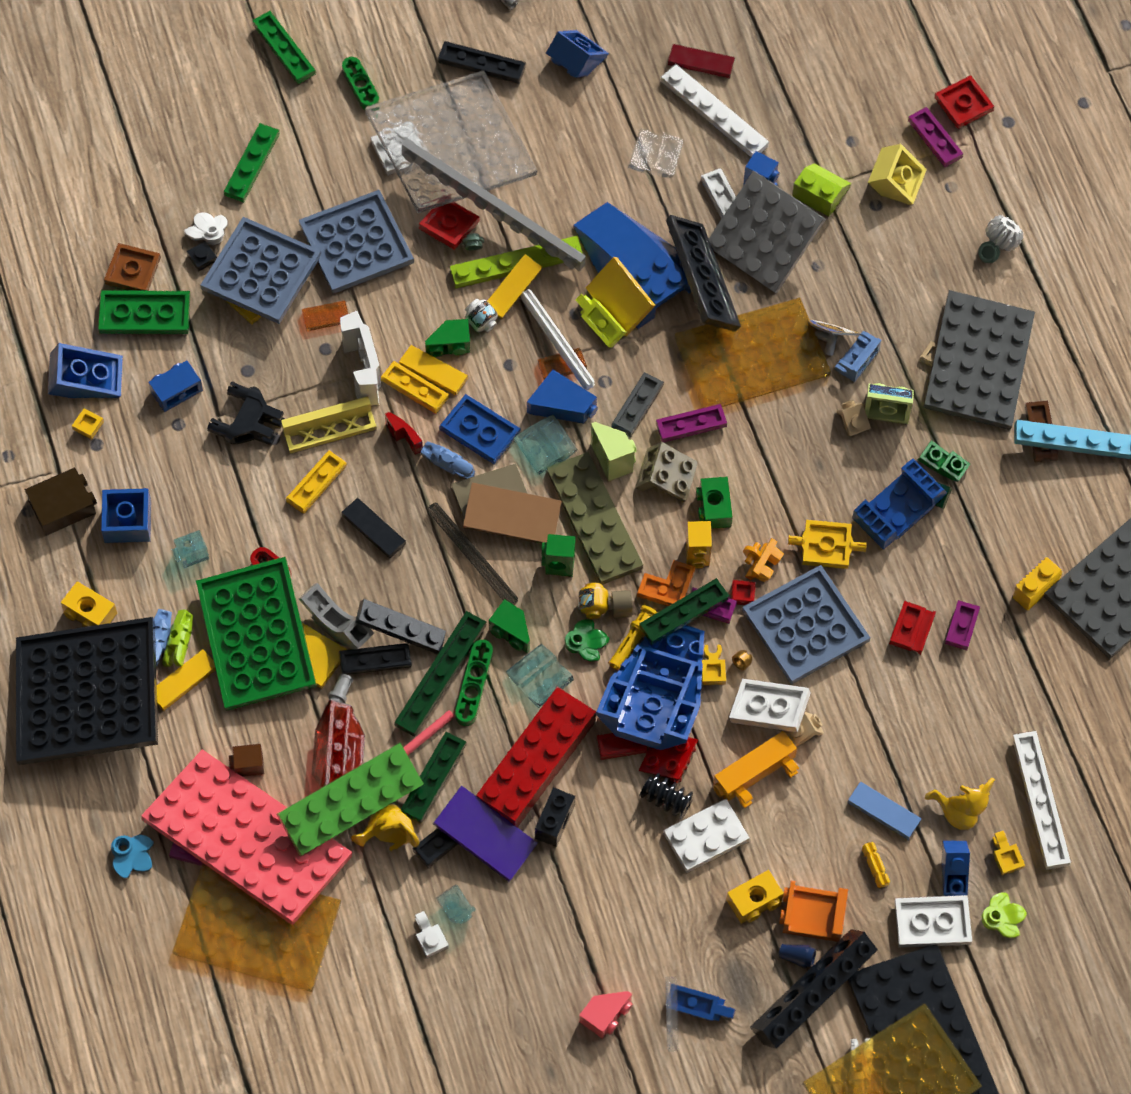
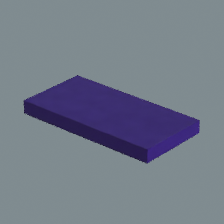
M462 785L433 822L434 826L508 882L538 844Z

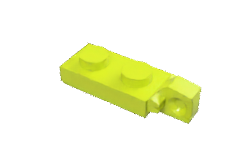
M580 294L575 299L583 308L580 312L582 314L581 317L608 347L612 348L627 333L595 298L591 300L587 295Z

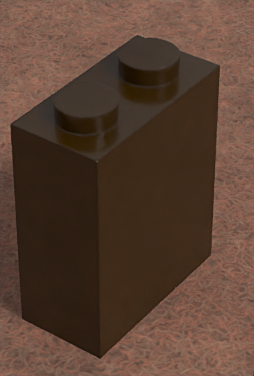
M75 467L24 489L45 536L96 514L94 505L97 504L94 494L92 491L87 492L85 488L88 486L83 473L78 474Z

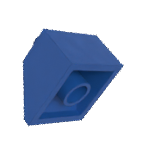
M578 30L558 31L546 51V54L551 57L553 63L565 67L567 73L576 78L588 76L609 54Z

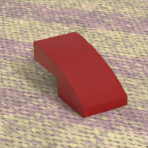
M385 413L386 426L396 442L405 438L414 454L420 453L423 448V442L415 430L395 414Z

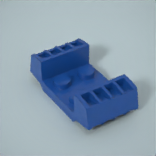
M911 459L901 467L902 474L872 501L868 502L865 499L853 511L852 519L883 550L906 533L947 494L914 459Z

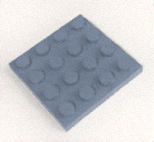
M380 189L299 220V225L309 246L321 251L318 265L333 294L414 263V258Z
M243 217L200 285L201 290L280 324L321 257V251Z
M821 565L742 608V612L791 684L870 642L871 639Z

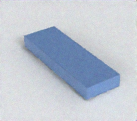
M861 781L848 799L850 805L908 840L922 819Z

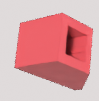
M625 991L593 996L580 1013L579 1022L602 1039L607 1033L611 1035L618 1026L617 1020L621 1014L625 1016L630 1011L633 1005L631 1003L632 993Z

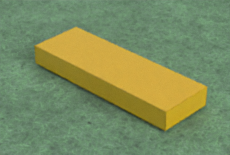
M526 254L487 300L497 311L500 319L506 315L542 270V266Z
M413 345L409 346L399 361L401 366L454 395L458 394L468 380V375Z
M395 361L391 363L381 376L382 382L437 414L449 398L448 393Z
M328 450L286 497V502L305 514L345 469L347 463Z
M203 649L157 685V704L163 711L216 671L214 660Z

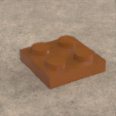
M118 243L104 278V283L130 291H148L161 259L160 253Z

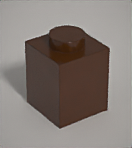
M261 744L232 747L233 755H229L230 769H234L235 773L242 777L265 774Z

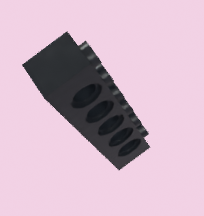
M850 929L750 1026L751 1030L764 1046L777 1049L878 951L877 947L864 931Z

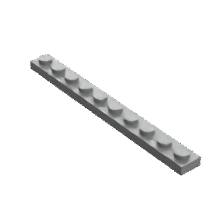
M408 138L401 144L403 157L408 162H414L419 165L426 174H432L443 185L454 188L461 197L469 198L479 209L487 210L496 220L507 223L514 232L525 235L532 244L540 245L552 257L557 256L563 260L567 267L575 268L580 272L585 266L586 256Z

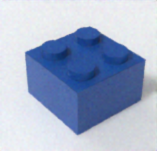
M148 488L102 490L101 532L104 543L151 542V497Z

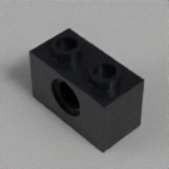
M553 787L535 827V839L555 847L558 846L575 807V795Z

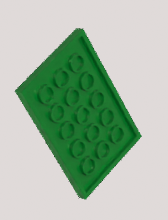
M286 557L196 580L226 711L317 687Z

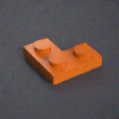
M673 560L667 580L644 573L637 597L670 606L687 595L695 572V566Z

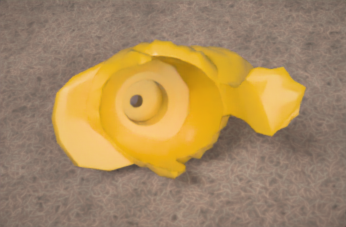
M991 778L985 785H979V789H971L961 785L960 790L965 792V795L947 798L934 789L925 794V799L936 800L942 807L945 818L953 827L959 830H969L976 825L978 816L986 809L990 790L995 779Z
M389 804L372 814L365 831L351 836V840L361 847L373 836L377 837L380 841L395 843L389 848L390 851L407 843L416 848L420 843L417 835L414 833L411 820L395 804Z

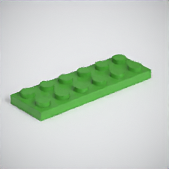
M398 743L276 815L299 856H302L424 784L401 743Z

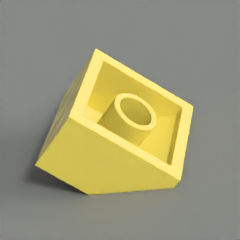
M902 144L883 147L868 183L881 196L912 205L927 169Z

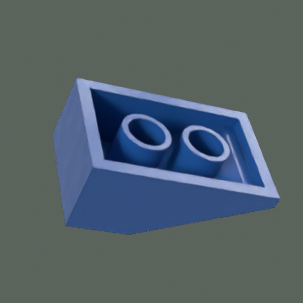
M58 343L50 353L48 394L66 398H120L123 356Z

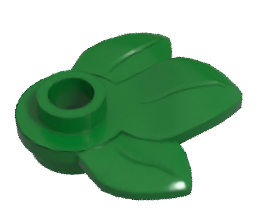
M584 619L577 622L574 630L566 634L564 643L569 652L578 653L584 660L594 662L600 660L598 649L606 646L610 639L603 631L594 629L593 620Z

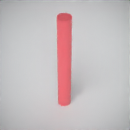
M448 710L403 748L407 755L411 754L454 718L453 713Z

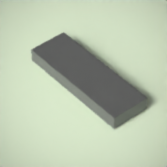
M644 372L615 417L611 427L625 432L627 436L632 437L664 386V382Z

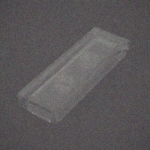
M673 976L665 978L668 1052L679 1051L677 977Z

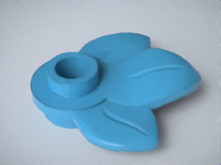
M122 835L113 840L111 844V851L115 856L113 866L118 875L126 879L133 869L143 872L152 868V860L147 851L153 846L154 842L149 837L136 835L130 838L129 836ZM122 845L128 846L125 851H120L119 848Z

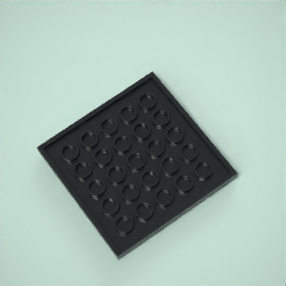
M153 617L16 637V762L18 765L158 745L155 620Z

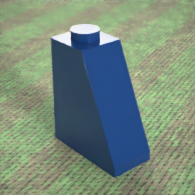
M555 370L549 373L527 401V413L530 415L583 424L588 418H592L598 410L597 397Z

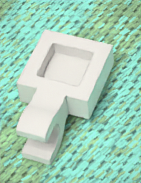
M424 911L416 914L415 920L421 930L420 933L416 934V938L426 958L449 948L439 925L431 927Z

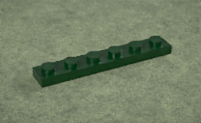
M468 611L465 612L395 720V727L414 737L416 736L472 649L473 644L486 627L487 622Z

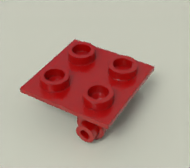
M689 737L687 743L664 750L649 747L639 771L653 775L660 773V776L669 778L668 782L670 784L674 782L680 783L683 771L687 770V765L691 762L690 758L696 751L695 746L698 739Z

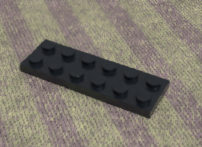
M670 215L666 219V223L702 322L736 332L741 327L712 246L708 241L709 238L704 225Z

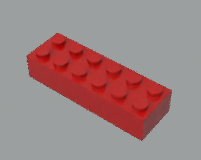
M556 687L476 794V797L518 828L595 724L596 711L561 688Z

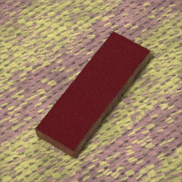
M677 44L672 45L668 59L669 66L678 65L683 69L729 79L735 62V57Z

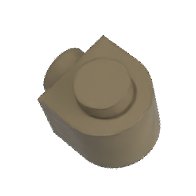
M630 590L612 591L611 596H608V610L613 611V618L632 617Z

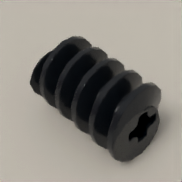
M657 773L654 777H649L640 792V797L643 798L647 795L648 802L656 799L655 806L660 807L664 804L663 809L666 812L672 808L673 816H677L681 812L680 820H682L692 803L693 792L691 791L685 796V787L676 791V782L667 786V777L660 782V773Z

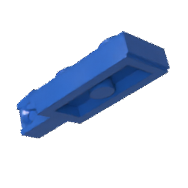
M673 983L666 1004L667 1008L712 1021H719L721 1015L733 1019L736 1009L724 1006L725 1000L718 996Z

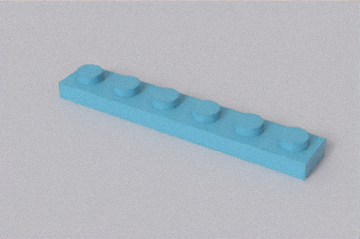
M1016 420L1014 424V444L1131 459V435Z

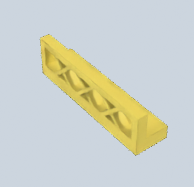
M368 396L281 420L283 434L290 454L377 429ZM368 416L370 424L360 426L355 422L360 417ZM338 423L348 425L346 431L343 432L334 430V427ZM317 429L327 431L324 437L316 438L312 434ZM301 435L305 439L300 444L292 445L290 437Z

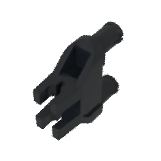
M232 381L230 383L231 386L227 389V395L244 400V403L233 424L229 425L212 418L208 424L207 431L225 437L226 442L230 444H242L257 440L272 445L275 440L274 430L264 426L263 423L267 422L281 427V420H284V412L267 405L259 388L255 386L247 388Z

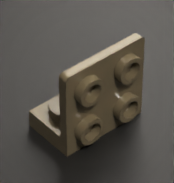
M660 442L647 449L635 488L643 492L656 486L675 498L686 501L698 463L669 445Z

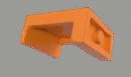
M791 880L790 887L784 888L783 902H787L786 910H781L779 924L784 925L783 933L838 942L842 937L848 889L839 888L838 892L796 886V881Z

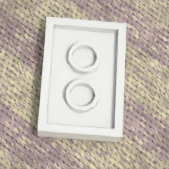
M742 679L729 719L731 723L798 732L811 694L810 690L805 687Z
M727 799L665 829L663 832L686 873L749 842L750 839Z
M968 896L895 898L899 948L972 944Z

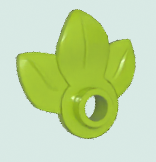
M1002 892L990 899L989 907L985 908L982 912V923L987 929L998 930L1004 937L1015 938L1020 936L1016 925L1025 919L1027 912L1022 906L1010 903L1009 895Z

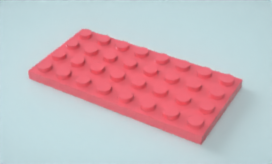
M203 749L141 815L142 821L291 925L298 920L352 857L350 850L332 838L304 855L299 856L276 815L287 807L238 773H235V771Z

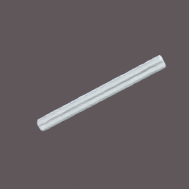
M527 289L521 294L522 301L585 390L593 388L595 385L594 379L531 290Z

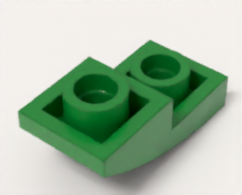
M932 440L917 459L933 471L956 482H959L970 466L968 461L953 450L948 453Z

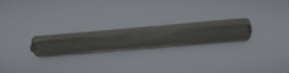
M436 502L432 503L427 509L436 523L499 597L513 605L517 604L518 597L440 505Z

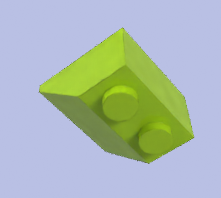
M814 163L805 167L794 182L792 197L830 217L852 183Z

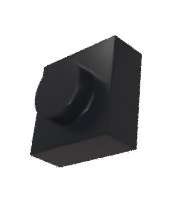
M206 241L187 251V256L198 271L210 266L217 259V256Z

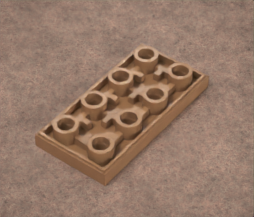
M472 482L463 528L542 544L547 542L548 534L555 535L562 501Z

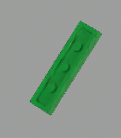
M271 10L252 20L253 26L297 84L316 75L314 67Z
M259 123L224 189V196L243 203L245 202L280 135L279 129Z

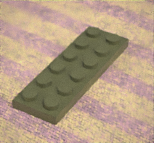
M589 452L547 467V474L559 499L562 501L561 503L600 584L603 585L642 570L643 563Z

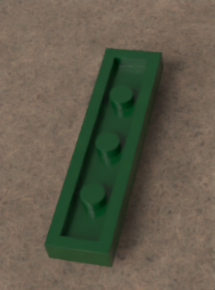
M716 578L639 623V628L651 645L726 602L730 596Z
M445 731L419 776L424 785L410 792L400 809L407 817L422 824L467 745L465 740Z

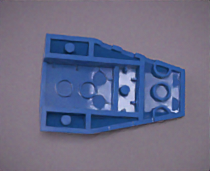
M606 202L573 225L584 249L587 250L590 256L591 263L595 266L598 273L613 257H617L656 305L636 326L637 329L654 319L656 308L685 289L689 294L692 293L675 247L609 202Z
M685 625L653 645L644 636V640L635 647L632 655L625 659L617 673L611 676L596 715L616 737L658 750L687 743L701 705L704 630Z

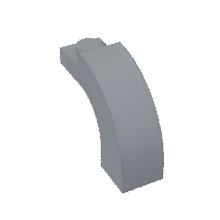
M318 583L312 585L299 598L300 602L312 614L311 618L332 638L350 649H359L374 634L370 628L355 623L356 616L347 614L337 606Z

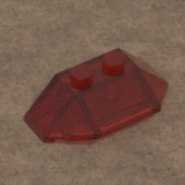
M335 700L328 701L315 729L312 775L321 788L362 765L364 762L365 734L353 713L352 705Z

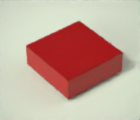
M733 580L731 599L737 601L736 605H747L754 601L756 582Z

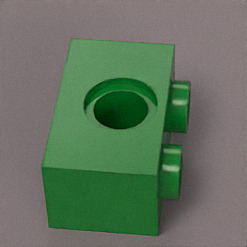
M728 476L700 478V487H696V499L701 501V508H698L699 521H711V529L732 527L733 516ZM710 501H716V502H718L719 504H718V505H711L709 502H710Z
M548 534L547 542L542 543L541 566H545V574L573 577L576 536Z

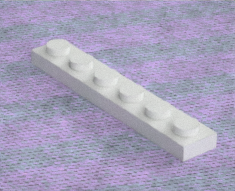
M678 65L673 66L661 77V82L750 157L753 156L755 151L761 153L769 146L768 140Z
M1037 732L1015 734L1012 740L1046 870L1070 866L1071 861Z

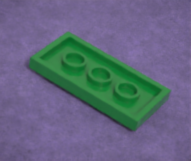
M101 290L99 334H189L190 291Z

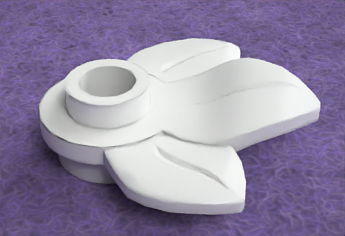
M198 213L194 216L195 225L186 228L184 232L193 240L204 239L208 244L216 245L223 240L227 219L223 215L213 218L208 213Z

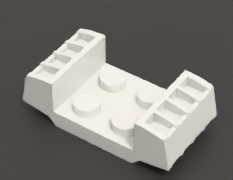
M355 311L340 318L343 351L347 353L358 350L360 360L364 364L363 370L353 372L357 399L368 396L371 406L379 405L378 390L381 387L378 358L369 326L363 324L358 312Z

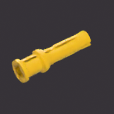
M642 605L640 614L635 621L630 623L629 633L608 662L609 666L618 671L621 668V664L630 657L638 642L645 636L639 628V623L657 613L651 607Z

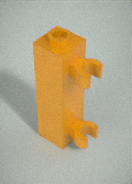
M784 731L778 733L714 775L713 789L719 797L723 796L727 801L737 797L744 808L752 804L751 800H753L752 795L746 790L780 767L784 768L790 778L798 774L797 770L799 767L792 760L796 757L797 747Z

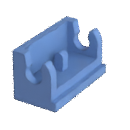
M862 331L861 336L857 338L852 347L834 368V370L853 382L858 379L880 350L881 339L875 338L865 331Z

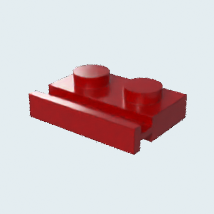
M904 601L889 644L908 651H916L921 655L936 611L933 610L932 612L926 610L925 607Z

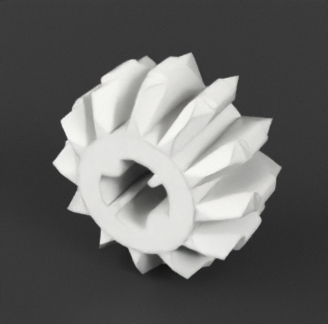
M999 215L995 216L988 223L986 236L995 243V246L998 245L1000 249L1010 252L1021 243L1023 231L1019 229V225H1016L1014 221Z

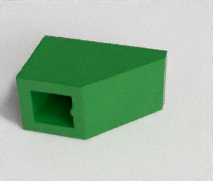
M468 319L446 320L425 341L426 353L433 357L470 353Z
M504 599L489 619V630L496 638H503L508 641L514 649L518 651L523 650L528 653L530 650V638L524 611Z

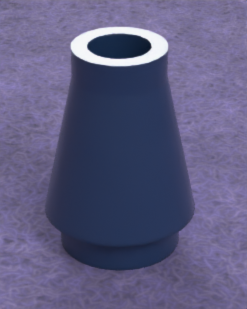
M782 944L779 958L806 969L814 965L816 949L811 948V945Z

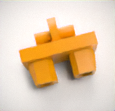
M771 538L762 547L757 542H755L753 547L745 546L743 550L744 555L747 557L745 563L750 565L753 561L745 575L746 578L749 580L757 578L763 582H767L771 578L773 570L765 565L766 561L768 560L776 565L784 555L783 552L775 547L777 544L776 540Z

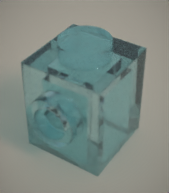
M200 530L174 539L175 548L172 549L176 562L181 561L183 568L209 559L208 549Z

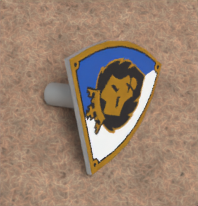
M812 319L807 320L811 326L818 329L815 331L814 337L827 342L824 352L827 355L833 356L838 335L860 336L858 332Z

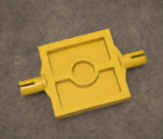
M806 520L805 531L802 537L788 536V545L801 546L803 551L802 565H821L822 567L848 569L849 557L852 551L866 552L867 543L853 542L851 535L852 524Z

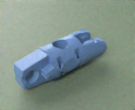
M428 441L424 444L420 453L434 465L453 475L457 474L463 478L465 477V479L476 475L473 465L464 460L462 456Z
M158 609L154 618L156 666L159 664L161 653L165 652L171 630L172 612Z

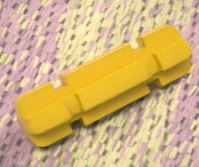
M873 842L864 844L862 851L864 856L867 857L866 861L873 877H876L877 887L883 888L888 886L890 880L888 875L885 874L886 870L879 853H876L875 844Z

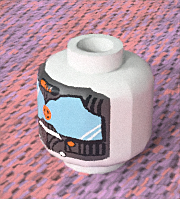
M476 299L466 307L465 319H468L469 324L476 332L484 330L489 332L496 326L495 320L498 313L487 300Z

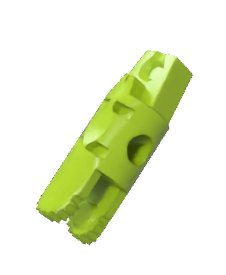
M186 609L178 610L174 623L171 626L162 662L165 667H170L173 663L176 666H183L192 633L193 615Z

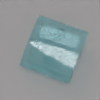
M554 415L537 422L513 438L539 475L546 471L547 467L554 465L556 462L565 461L578 451Z
M542 643L506 671L516 686L538 708L547 701L556 687L564 689L574 681L573 675L557 661L556 656Z

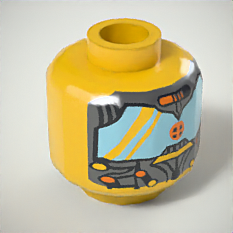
M599 583L585 584V587L579 591L578 608L580 612L586 614V617L590 619L600 618V615L608 611V590Z

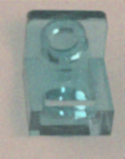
M458 885L452 886L436 897V900L452 923L459 922L463 924L471 919V913L476 911L475 907L469 904Z

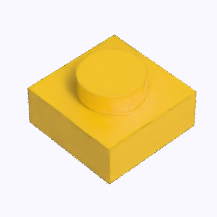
M84 408L72 424V429L92 440L104 423L102 417Z

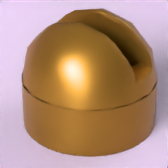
M740 650L732 656L734 665L742 671L746 670L753 660L752 655L747 654V650Z

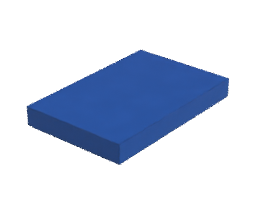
M467 394L462 397L439 426L440 431L492 464L498 461L520 433L519 427Z

